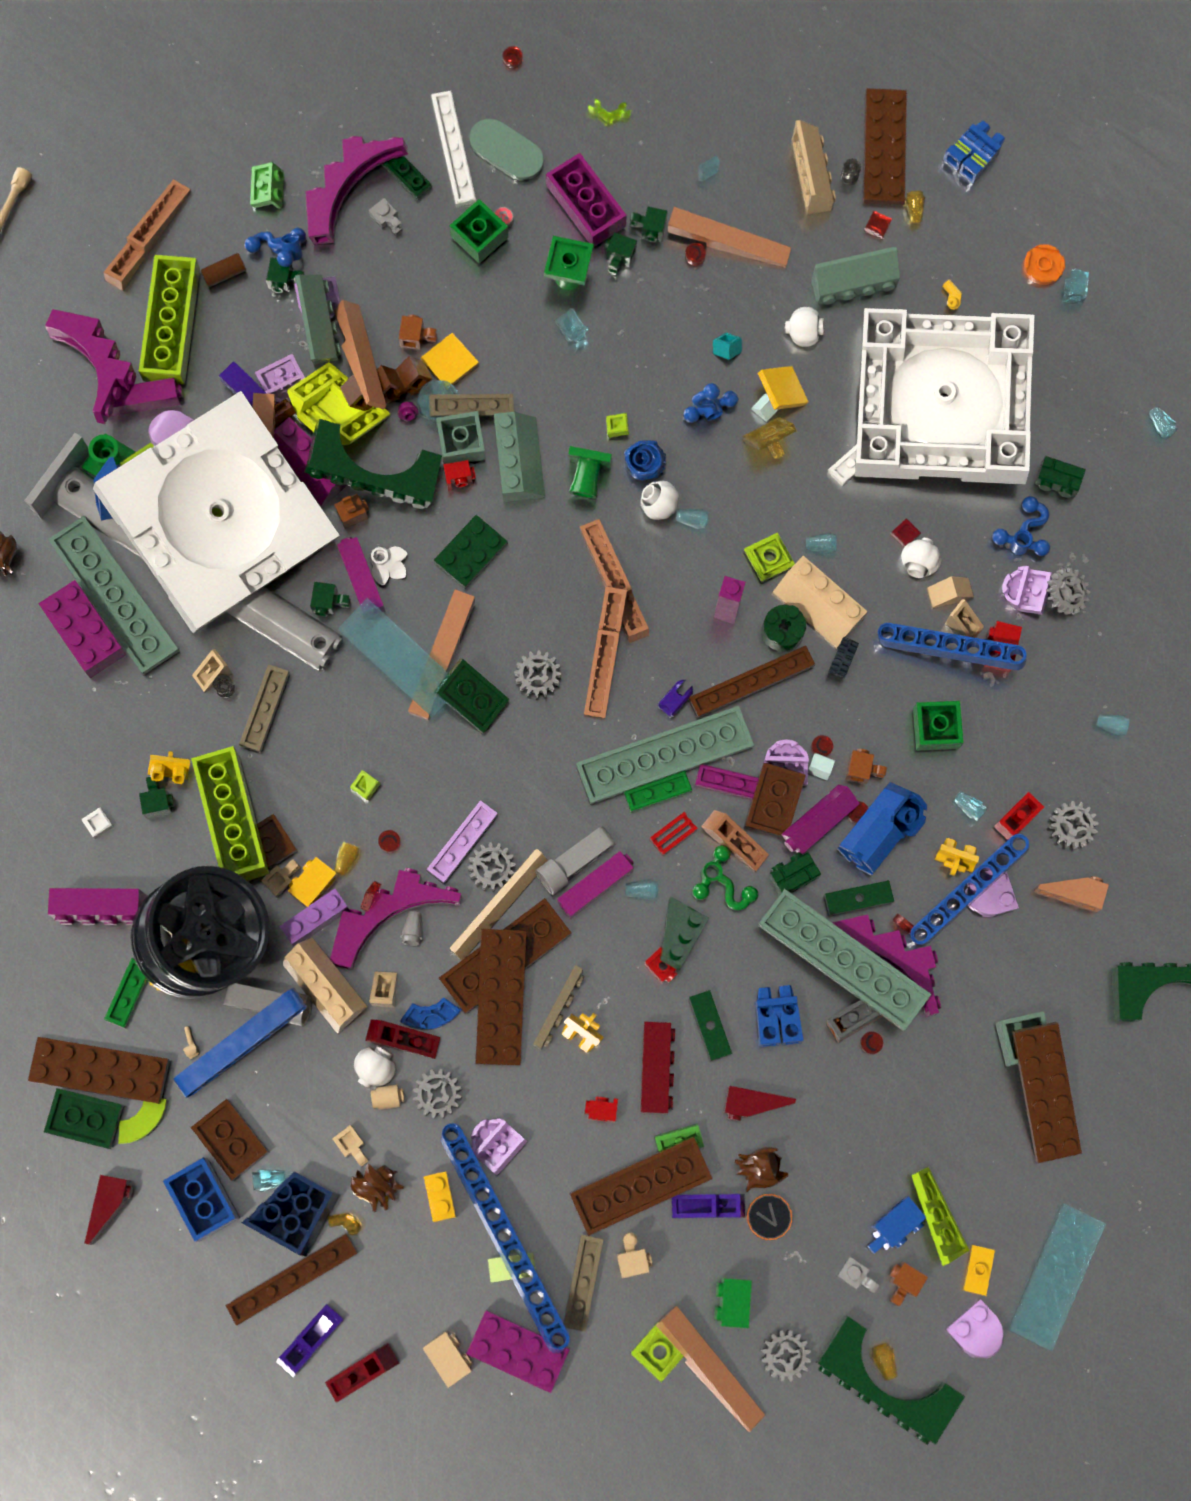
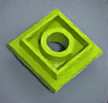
M778 532L744 548V552L761 583L795 565ZM772 552L776 558L773 561H768L765 559L764 554Z
M656 1325L630 1353L660 1382L667 1377L684 1357ZM658 1345L666 1348V1355L662 1359H657L653 1355V1350Z

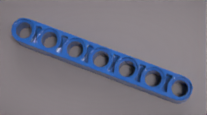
M884 623L878 629L879 642L886 648L1010 670H1020L1026 665V651L1019 645L894 623ZM886 632L893 633V636L889 639H886L883 637V634ZM906 636H913L915 638L912 642L904 641ZM929 639H933L936 641V643L933 646H927L925 644V642ZM950 643H954L957 645V648L954 650H949L946 648V646ZM977 647L979 651L971 654L968 652V649ZM991 651H999L1001 655L999 657H991L989 653ZM1018 654L1022 656V659L1020 661H1013L1011 657Z
M1015 834L912 928L910 935L913 942L920 946L930 943L1027 854L1030 847L1028 838L1023 834ZM1016 840H1023L1026 846L1023 850L1018 851L1014 849L1013 843ZM998 856H1008V864L1004 866L999 865L996 862ZM983 870H990L993 873V877L985 881L981 879L980 874ZM970 884L974 885L977 889L976 893L972 896L964 893V888ZM958 900L960 902L959 909L956 911L949 910V901ZM939 914L943 916L944 921L940 926L932 924L931 920L934 915ZM920 929L927 931V938L923 941H918L915 938V933Z
M295 988L286 991L179 1073L173 1080L186 1098L194 1095L304 1011L307 1005Z

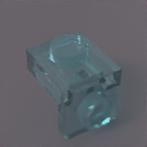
M573 308L554 320L567 341L578 342L586 336L585 332L589 330L587 326L582 324Z

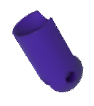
M686 680L677 681L658 703L659 708L670 717H674L693 694V686L684 695L678 692Z

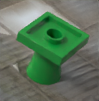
M553 236L544 270V277L555 279L557 285L565 290H573L580 285H585L594 244Z
M106 433L98 435L91 440L88 447L89 456L81 468L96 477L109 457H114L117 465L136 451Z
M570 446L569 460L578 464L569 493L584 498L597 499L600 468L611 470L612 454Z

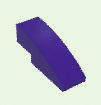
M234 361L219 375L221 382L234 394L241 391L252 408L253 393L266 394Z
M696 1194L672 1197V1218L745 1217V1194Z
M326 1304L280 1355L277 1363L294 1377L334 1332L343 1319Z

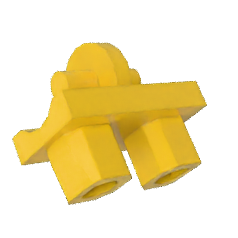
M168 751L167 757L150 755L147 775H151L152 781H161L163 777L172 778L174 783L183 784L184 780H187L190 760L174 758L173 751Z
M946 838L945 842L941 844L935 860L943 862V866L951 868L950 875L952 876L956 874V871L965 873V870L973 872L979 861V856H976L977 848L965 845L963 851L956 849L957 842L955 840Z
M582 1013L579 1018L571 1014L564 1023L566 1025L561 1033L569 1040H572L576 1033L583 1036L584 1038L578 1046L587 1053L604 1038L603 1035L597 1032L601 1025L594 1021L597 1017L595 1013L590 1017Z

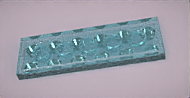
M366 598L338 630L433 718L446 704L434 691L448 673L377 606Z
M1062 1204L1008 1329L1009 1331L1053 1351L1103 1233L1105 1223L1066 1204Z

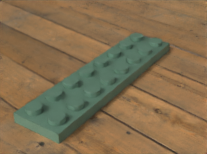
M84 516L48 539L143 675L179 652V649Z
M736 706L576 762V766L589 802L594 804L668 776L753 748L754 744L740 707Z
M786 889L783 890L758 924L759 927L904 1032L931 996L925 989Z

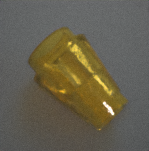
M922 191L908 192L905 202L910 222L920 223L923 221L925 196H923Z
M343 842L342 846H339L333 871L346 876V873L359 856L358 851L360 848Z
M889 1343L873 1347V1354L871 1356L884 1379L891 1380L896 1378L898 1375L893 1348H890Z

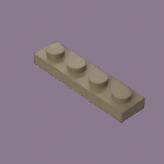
M430 394V417H444L478 411L479 416H494L497 413L514 412L513 394Z
M268 664L239 743L241 747L261 753L290 673L288 670Z
M577 965L574 966L533 1043V1046L542 1050L543 1046L548 1047L553 1038V1035L550 1034L553 1027H559L564 1017L561 1014L565 1006L569 1008L574 998V995L571 993L575 986L577 988L580 987L585 978L582 975L583 969Z
M581 1235L564 1319L565 1328L586 1332L604 1239Z

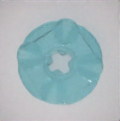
M433 380L426 383L418 394L417 405L420 413L427 420L437 423L436 418L438 417H430L429 395L458 394V391L451 383L443 380Z

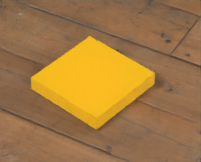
M453 333L420 357V360L424 361L429 371L446 390L479 365L476 358Z
M792 366L762 369L758 373L774 410L805 406L808 403V399Z

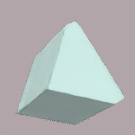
M764 394L751 408L766 422L779 410H774L767 394Z
M814 753L808 774L828 780L835 760Z

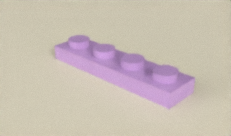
M480 800L429 865L427 871L445 884L497 817L498 813Z

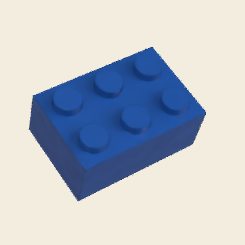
M203 1157L163 1180L194 1242H200L239 1219L208 1158Z

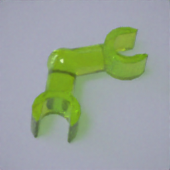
M594 99L596 108L588 105L589 113L598 114L606 122H611L618 117L628 118L631 114V110L622 111V109L626 108L627 102L620 103L618 109L607 112L602 108L598 99Z

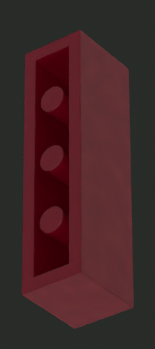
M644 1022L640 1114L667 1115L668 1110L673 1109V1096H669V1087H673L674 1073H670V1064H674L675 1051H670L671 1042H675V1028H671V1023Z

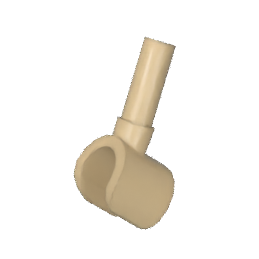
M186 1026L184 1029L189 1046L183 1050L186 1056L192 1059L199 1054V1049L192 1038L190 1026Z

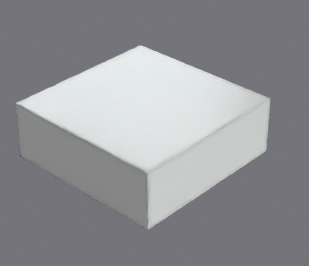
M101 808L81 819L94 839L113 827Z

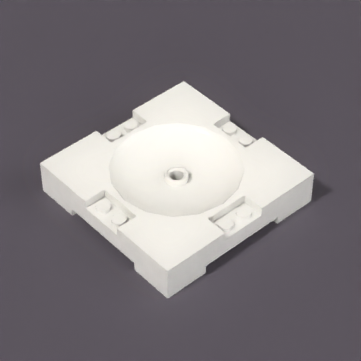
M865 308L855 477L919 479V476L961 478V481L1026 484L1030 465V407L1034 315L992 313L991 317L907 314V310ZM941 394H947L949 396L943 397L941 396Z
M241 391L187 424L185 428L158 445L147 449L96 481L93 487L94 492L117 525H120L166 591L169 600L192 633H195L297 564H300L326 547L339 536L304 482H300L277 448L278 444ZM212 509H220L222 512V516H214L212 514Z

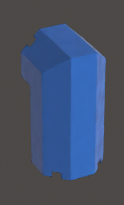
M889 782L837 849L849 862L853 860L857 864L856 867L872 876L901 838L915 836L925 824L926 816L923 815L924 810L927 811V804L919 794Z

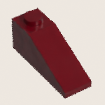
M371 1019L365 1041L435 1059L441 1037L383 1020Z
M729 1086L723 1114H727L730 1120L741 1121V1118H748L796 1103V1099Z
M100 1175L84 1244L94 1245L124 1207L127 1199L131 1198L133 1186L130 1185L131 1180Z
M387 1343L329 1379L325 1384L337 1403L398 1365L399 1361Z

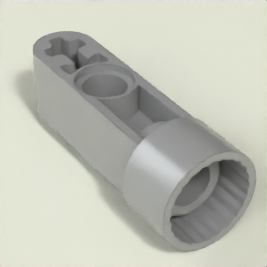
M601 826L554 861L552 859L548 860L537 868L535 873L545 889L554 895L569 884V879L613 848L616 842L606 829Z
M235 983L228 986L224 1005L259 1013L283 993ZM298 993L307 1005V1008L288 1023L304 1026L310 1014L311 996Z

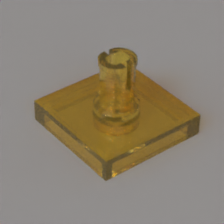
M778 417L745 434L743 439L745 444L758 450L768 447L772 458L778 459L785 455L779 440L796 432V428L793 423Z

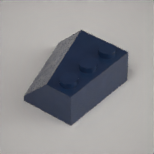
M293 1172L242 1224L300 1256H307L339 1194L297 1172Z

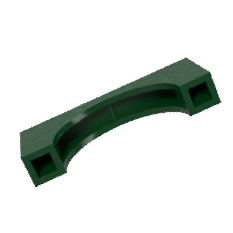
M319 419L315 425L304 473L310 474L315 479L325 478L331 480L330 482L336 485L346 484L356 491H370L374 496H387L395 502L411 503L415 508L424 509L432 503L442 455L422 449L418 453L414 464L401 473L392 475L372 473L358 466L347 455L340 439V425Z
M1132 962L1119 963V966L1113 968L1114 1022H1138L1142 1020L1146 1001L1155 990L1163 985L1171 983L1191 984V963L1186 964V967H1177V963H1164V967H1155V963H1141V966H1133Z
M845 1315L816 1361L820 1365L818 1370L829 1378L832 1374L839 1378L838 1384L848 1391L851 1388L858 1391L857 1397L868 1405L871 1401L879 1406L877 1408L878 1412L887 1418L890 1415L897 1418L896 1424L906 1431H909L910 1428L918 1433L916 1438L926 1445L929 1442L936 1445L965 1396L944 1382H941L932 1393L918 1399H899L883 1392L870 1379L863 1364L861 1349L867 1329Z

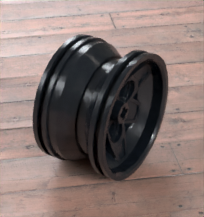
M216 866L193 867L176 874L143 900L132 922V953L143 975L161 991L181 998L206 997L241 981L257 967L268 945L269 917L265 904L257 890L239 874ZM186 893L183 908L170 904L175 897ZM212 893L221 897L223 900L214 904ZM193 905H196L200 908V916H197L193 913ZM238 919L240 922L241 932L232 927ZM161 927L172 935L165 946H163L161 939ZM217 936L224 939V947L217 944ZM179 941L186 944V952L178 948ZM220 955L234 956V959L221 970ZM191 959L197 973L188 971L178 964Z

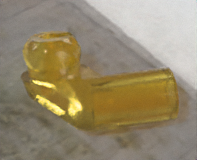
M350 1213L328 1216L329 1227L343 1226L348 1231V1234H358L360 1223Z

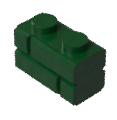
M1045 456L1040 465L1035 484L1039 485V488L1044 491H1057L1065 498L1075 497L1079 492L1086 469Z
M808 852L805 854L797 853L790 857L791 862L785 865L781 862L771 868L772 872L769 874V878L779 896L784 889L793 893L820 878L821 872Z

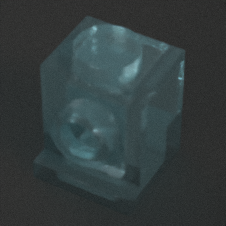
M1072 269L1070 271L1069 278H1065L1064 290L1066 292L1062 302L1083 304L1088 294L1089 272H1084L1080 269Z

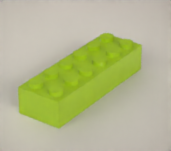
M154 255L138 371L143 381L151 382L174 378L177 384L185 385L200 267L196 258Z
M234 746L191 758L218 867L233 871L247 881L270 874L240 758Z

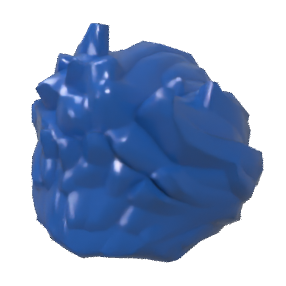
M655 440L638 441L624 452L627 468H629L631 475L635 479L658 478L660 473L666 470V453L663 452Z

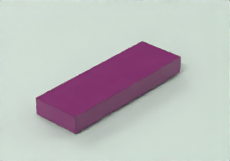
M703 764L699 766L695 786L752 800L758 778Z

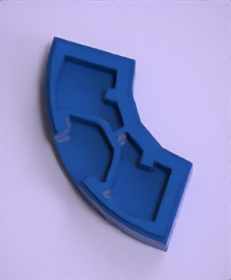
M444 997L438 1003L431 1006H418L412 1003L400 1022L414 1029H436L454 1020L462 1009Z

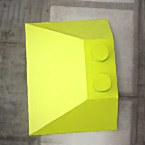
M328 362L289 388L287 393L296 411L297 418L314 432L315 425L319 419L339 424L342 445H350L387 419L391 413L385 408L381 409L374 406L366 411L349 407L340 388L347 381L348 377Z

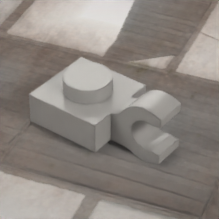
M385 198L368 210L369 215L382 228L388 225L395 234L402 230L401 222L396 218L398 216L397 211Z
M849 1257L837 1275L855 1289L861 1284L872 1293H875L880 1286L866 1276L869 1269Z

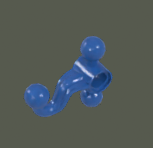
M294 228L289 234L275 238L271 232H260L248 237L245 240L244 246L248 252L256 253L260 249V241L266 240L272 251L278 254V263L283 267H289L293 261L302 258L301 244L306 240V233L301 228Z
M709 383L704 387L703 391L697 393L692 398L694 406L685 409L684 418L687 422L694 423L704 414L706 420H714L724 413L723 406L734 407L738 403V395L734 391H727L722 398L718 399L717 397L720 395L719 387L714 383Z
M1028 496L1023 499L1022 508L1028 513L1039 511L1041 516L1024 521L1020 530L1014 536L1009 535L1005 529H997L993 532L992 539L997 545L1009 543L1011 551L1016 555H1023L1028 549H1031L1038 556H1045L1050 552V544L1046 540L1033 541V536L1028 530L1030 527L1044 525L1049 519V511L1035 497ZM1017 540L1024 541L1026 545L1019 544Z

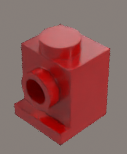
M468 460L443 464L448 491H452V486L465 487L472 483L473 479H476L474 466L470 467Z
M660 947L644 962V965L662 984L665 981L670 983L678 975L677 969L668 964L666 970L659 968V964L663 962L660 960Z
M595 1097V1100L591 1101L586 1100L585 1114H589L588 1120L615 1123L618 1099L614 1098L613 1103L609 1102V1098Z

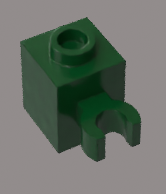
M647 206L645 216L632 212L629 226L642 227V238H645L647 241L662 242L668 210Z
M616 232L613 233L611 239H607L604 250H606V259L611 260L609 273L617 275L620 264L627 267L630 266L637 250V240Z
M270 257L266 277L268 288L277 293L289 292L291 282L296 283L295 275H304V271H293L292 264L289 267H283L278 263L277 258Z
M314 582L310 607L312 612H315L318 616L334 615L335 605L345 608L350 607V596L337 595L336 584Z
M147 777L148 792L139 793L142 814L146 818L172 814V807L175 806L173 794H169L165 788L159 789L158 781H152L151 777Z

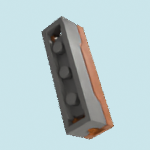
M859 1000L829 1018L827 1026L839 1043L883 1016Z

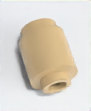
M398 1084L376 1087V1090L371 1091L373 1109L379 1108V1110L401 1107V1102H404L403 1088H398Z

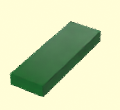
M686 771L626 791L624 795L632 813L690 793L693 790Z
M131 958L104 1020L123 1028L127 1027L148 980L140 971L134 958Z

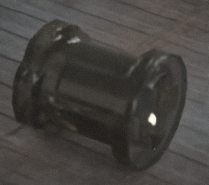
M851 158L843 164V171L841 172L843 183L852 185L858 181L861 163Z
M222 674L214 679L213 688L221 698H230L234 695L235 685L229 676ZM222 684L227 685L228 688H227V689L221 688V685H222Z

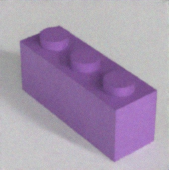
M333 889L279 927L295 947L298 943L309 939L341 917L342 911L348 912L349 908L337 890Z

